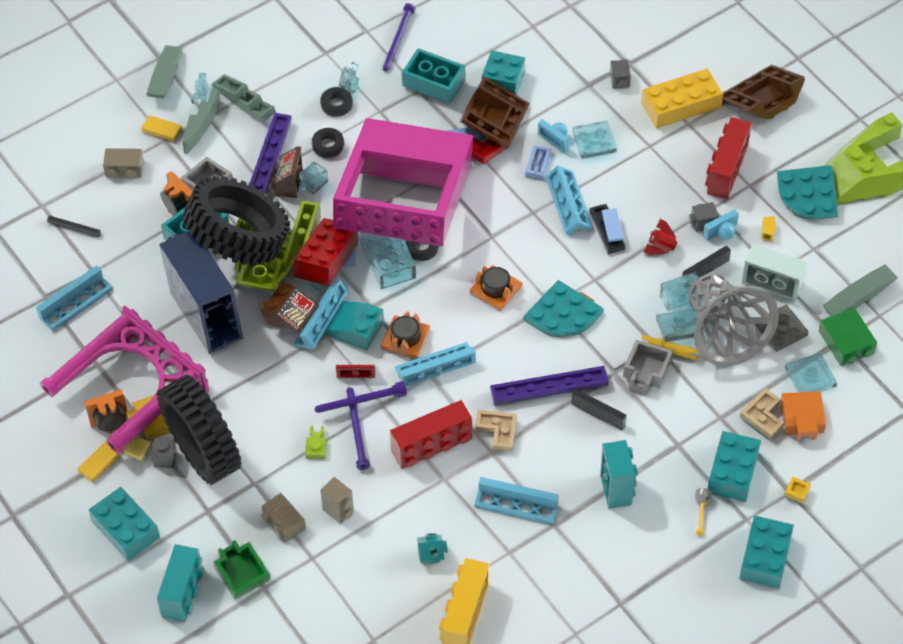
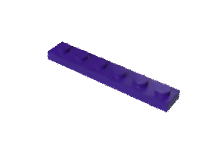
M274 112L249 186L251 184L255 185V189L258 191L260 189L264 190L266 195L275 171V165L278 163L292 122V115Z
M598 366L490 385V391L495 406L570 393L575 389L581 391L609 386V380L605 366Z

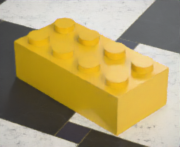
M707 68L642 89L641 104L657 129L721 108L723 93Z
M465 557L463 565L459 564L457 570L458 581L452 585L451 594L453 596L446 603V618L441 619L439 626L441 631L439 640H442V644H470L489 585V563Z

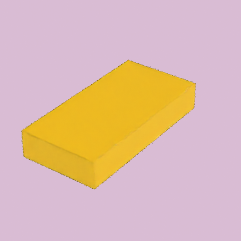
M149 115L141 129L144 133L175 142L182 130V125Z
M104 442L77 468L78 472L93 483L120 457V454H116Z

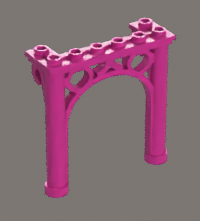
M125 305L122 307L119 318L49 378L46 377L40 382L41 388L50 397H54L99 357L114 351H129L145 357L156 368L159 374L157 391L165 387V382L172 383L187 374L194 377V380H197L200 386L202 385L206 393L210 391L205 368L201 364L193 362L189 354L186 352L182 353L173 341L169 342L161 331L154 330L149 321H143L134 309L130 310ZM132 336L136 339L140 338L137 343H129ZM145 339L153 346H145ZM161 353L166 355L169 359L161 361ZM168 366H174L179 370L175 375L164 374V370ZM156 394L106 439V443L116 454L119 455L124 451L128 443L161 415Z

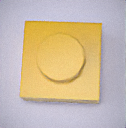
M792 476L784 496L804 503L811 484Z

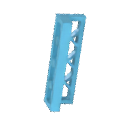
M557 165L545 177L564 231L569 235L578 228L590 231L593 226L572 170Z
M96 265L36 307L38 317L53 332L113 290V287L103 278L102 270ZM100 283L105 286L101 291H94V287ZM90 295L87 301H79L81 296ZM75 306L71 312H64L65 307ZM52 316H59V320L54 324H51L48 320Z
M334 278L330 286L327 287L318 302L319 306L294 342L296 348L314 349L348 293L340 279Z
M465 342L397 365L395 370L400 381H404L405 386H409L476 363V352L473 346L469 347L468 343Z
M480 477L474 507L553 525L558 508L559 494ZM482 494L491 496L493 499L489 503L480 502ZM509 500L513 505L505 508L501 506L500 502ZM526 504L530 505L532 510L523 512L519 507ZM542 509L552 510L550 518L541 516L539 511Z

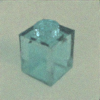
M313 161L299 174L301 188L314 195L328 182L327 170Z

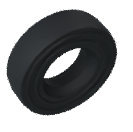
M331 87L322 93L320 104L322 110L327 115L338 117L347 114L351 110L353 100L351 93L347 89ZM341 98L343 103L334 106L330 104V100Z
M329 127L316 131L312 137L313 151L323 158H332L339 155L344 148L342 133L335 128ZM330 138L335 141V144L330 147H324L321 142L324 139Z
M405 241L407 254L417 261L430 260L437 254L439 246L429 244L427 249L419 250L415 247L416 242Z

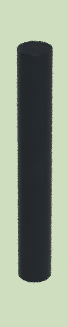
M50 215L47 218V222L97 237L101 234V230Z

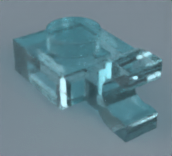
M355 62L351 63L350 68L348 66L344 67L339 81V86L347 89L351 95L357 91L359 78L356 76L359 65Z
M199 73L198 80H195V91L197 92L191 96L192 104H195L197 99H202L203 102H206L208 88L206 73Z

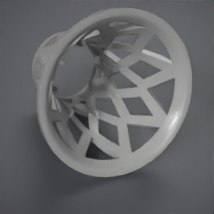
M710 273L700 277L689 290L688 302L696 312L698 320L694 332L695 346L699 354L709 363L719 366L740 364L757 355L772 339L778 325L779 311L774 298L767 291L753 286H733L725 277L717 273ZM717 287L720 288V290H711V288ZM739 295H740L741 297H743L744 299H746L747 301H742V300L740 299ZM701 296H704L703 304L701 306ZM712 296H716V298L709 303V299H712ZM765 301L767 303L769 314L758 304L759 302ZM732 306H738L745 319L734 316ZM744 307L754 308L761 317H750ZM719 317L729 321L731 333L719 324ZM735 322L746 326L749 338L737 334ZM708 323L713 327L712 334L707 326ZM752 323L767 324L764 333L757 341ZM718 330L728 338L726 349L717 339ZM704 331L708 336L707 343L705 340ZM733 339L750 346L747 350L732 355ZM712 343L722 356L709 352Z

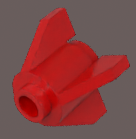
M660 218L656 225L659 230L654 229L650 232L648 242L652 243V245L647 243L643 251L648 255L668 254L670 250H675L678 243L676 235L667 221Z

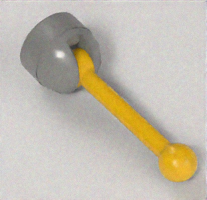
M698 488L695 491V499L700 503L699 527L696 530L698 536L704 534L702 529L704 505L711 500L712 491L706 488Z

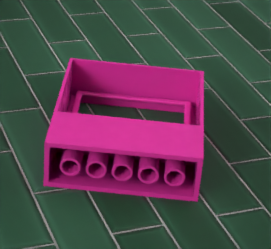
M366 118L333 197V228L443 247L472 164L473 135ZM359 174L443 188L435 211L351 197Z

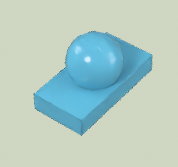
M541 119L538 122V135L562 153L568 151L569 138L566 137L568 134L567 126L560 122L551 126Z
M734 209L705 224L703 237L706 240L717 235L723 240L733 238L735 235L734 226L738 223L739 213Z

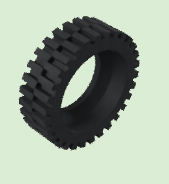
M213 176L212 179L207 177L205 180H200L194 187L183 212V223H186L185 228L190 230L189 234L191 237L196 236L195 241L198 244L204 243L203 248L206 250L211 248L213 254L217 255L219 253L225 260L228 257L232 258L234 263L240 260L243 265H247L248 262L251 265H256L257 262L263 265L265 262L269 263L271 260H274L288 235L290 221H288V214H285V209L279 208L280 203L278 201L273 202L271 195H264V190L260 189L258 191L253 184L248 186L243 180L239 183L236 178L228 180L225 176H222L221 180L218 176ZM217 213L234 215L247 222L256 232L236 227L222 219Z
M188 374L157 391L158 406L161 409V414L165 418L164 421L168 425L170 433L174 436V441L178 443L180 451L184 453L191 467L196 470V473L207 484L213 485L242 467L240 452L236 447V441L232 438L231 430L227 427L228 424L223 420L220 410H217L214 401H211L210 395L205 393L202 385L200 386L199 382L194 380V377Z

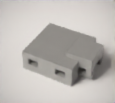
M206 157L183 175L181 180L193 191L196 184L202 179L205 180L207 177L212 179L213 176H218L221 180L222 176H225L228 180H231L233 175L232 172Z
M636 340L623 372V377L630 379L629 389L648 394L651 386L660 388L671 363L673 350Z

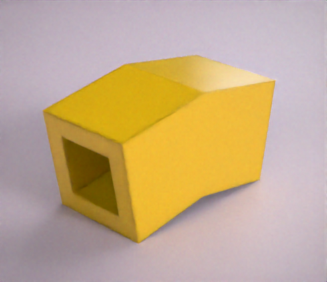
M775 216L763 217L761 239L773 242L776 229Z

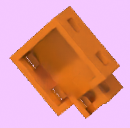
M821 391L781 393L780 405L785 435L795 434L796 441H800L801 437L812 436V440H816L818 433L825 432L826 421Z

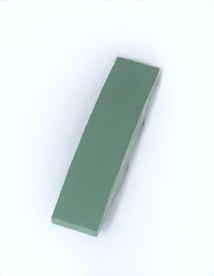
M165 45L146 93L148 97L165 98L174 82L173 76L178 69V61L183 54V47Z
M223 74L212 83V87L219 89V93L262 122L276 112L273 105L262 101L261 95L250 91L247 84Z
M212 88L208 102L201 101L197 115L190 114L182 141L184 154H188L209 128L220 103L219 89Z
M884 264L839 292L826 302L823 307L831 316L854 307L856 309L866 300L870 302L897 280L898 277Z

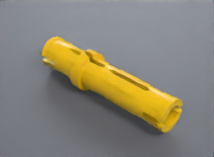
M642 335V340L673 350V355L694 361L697 359L696 355L690 354H698L695 348L664 341V338L661 337L657 339Z

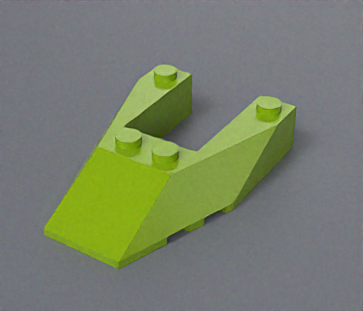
M893 112L875 120L846 143L824 165H832L837 205L853 203L854 200L864 199L865 201L872 200V197L883 196L884 198L903 189V160L887 167L873 151L900 138L903 124Z
M301 201L293 229L289 230L274 260H271L269 263L265 262L263 265H260L258 262L256 265H251L250 262L247 265H243L238 260L235 263L236 285L273 292L294 266L295 256L319 225L321 219L320 203ZM240 218L238 219L236 227L256 232L247 222Z

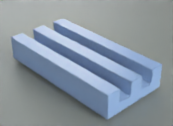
M533 146L525 177L530 175L534 179L539 177V180H543L550 159L551 148ZM538 150L540 151L536 162V166L534 171H531L535 155ZM546 152L541 172H538L543 154Z

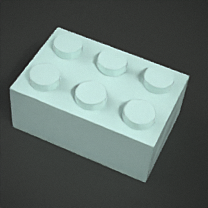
M752 244L745 260L742 283L796 301L803 285L807 262L784 255L781 252L766 249L763 246Z

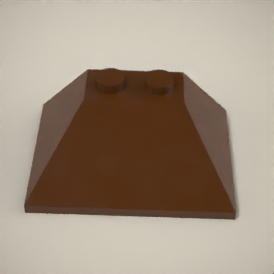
M771 64L723 92L722 102L764 119H772L775 115L788 110L790 106L796 103L805 82V77Z
M483 76L459 122L508 149L530 103Z

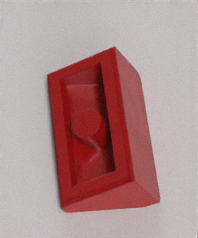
M336 365L337 378H375L376 365Z

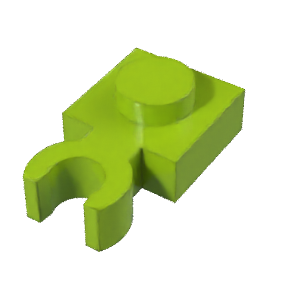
M311 425L309 429L311 437H306L305 458L325 459L327 441L326 438H323L325 435L324 426H321L319 432H314V427Z

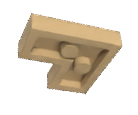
M765 388L740 412V417L771 439L784 425L782 421L771 414L780 404L781 399Z
M478 410L475 431L494 432L493 449L512 451L517 414Z

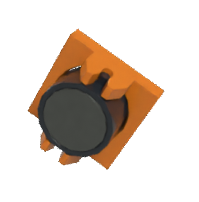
M170 171L166 174L167 184L164 190L160 192V196L167 211L171 212L172 216H174L186 207L193 191L174 172Z
M491 265L489 268L483 266L482 273L480 271L477 273L476 283L470 288V294L501 311L522 288L523 283L509 275V272L504 268L495 267L494 265Z
M408 311L401 317L394 315L381 344V349L418 359L430 331V325L420 323V318L417 314L410 317Z
M122 389L84 402L91 428L97 426L99 430L111 434L112 430H117L126 421V411L128 410Z

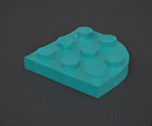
M832 165L777 171L779 195L787 209L795 212L797 216L806 219L838 217Z
M557 280L523 316V321L547 335L561 337V335L572 334L574 336L590 328L604 313V308L562 281Z

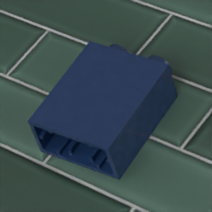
M190 231L183 234H174L165 242L159 244L170 293L208 354L244 339L234 289L212 255L203 248L204 243L198 244L195 241L196 236L191 237Z

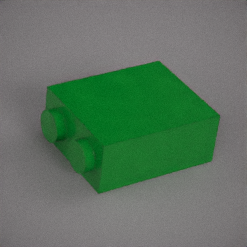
M855 307L820 320L818 331L840 366L852 364L860 358H867L875 353L877 341Z

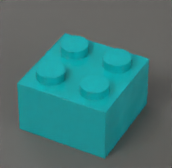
M491 50L481 80L484 76L517 95L525 74L526 57Z

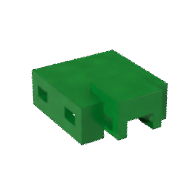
M234 540L232 545L225 549H218L219 558L214 561V568L234 600L270 581L269 571L250 542L239 546L236 540Z

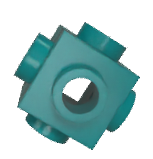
M428 533L425 537H417L420 563L437 564L440 563V560H445L444 553H448L447 541H443L441 535Z

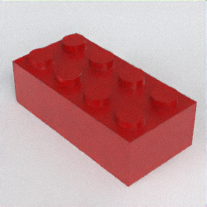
M731 117L729 123H725L722 131L724 135L719 137L717 144L719 148L714 150L712 156L713 163L709 164L706 174L708 176L705 181V186H708L707 194L728 200L749 146L752 122Z
M323 218L294 258V278L330 286L333 279L357 247L358 232L333 228V220Z
M459 400L391 429V452L400 468L411 467L421 460L430 459L435 454L442 451L446 452L456 445L467 443L472 439V416L463 401Z

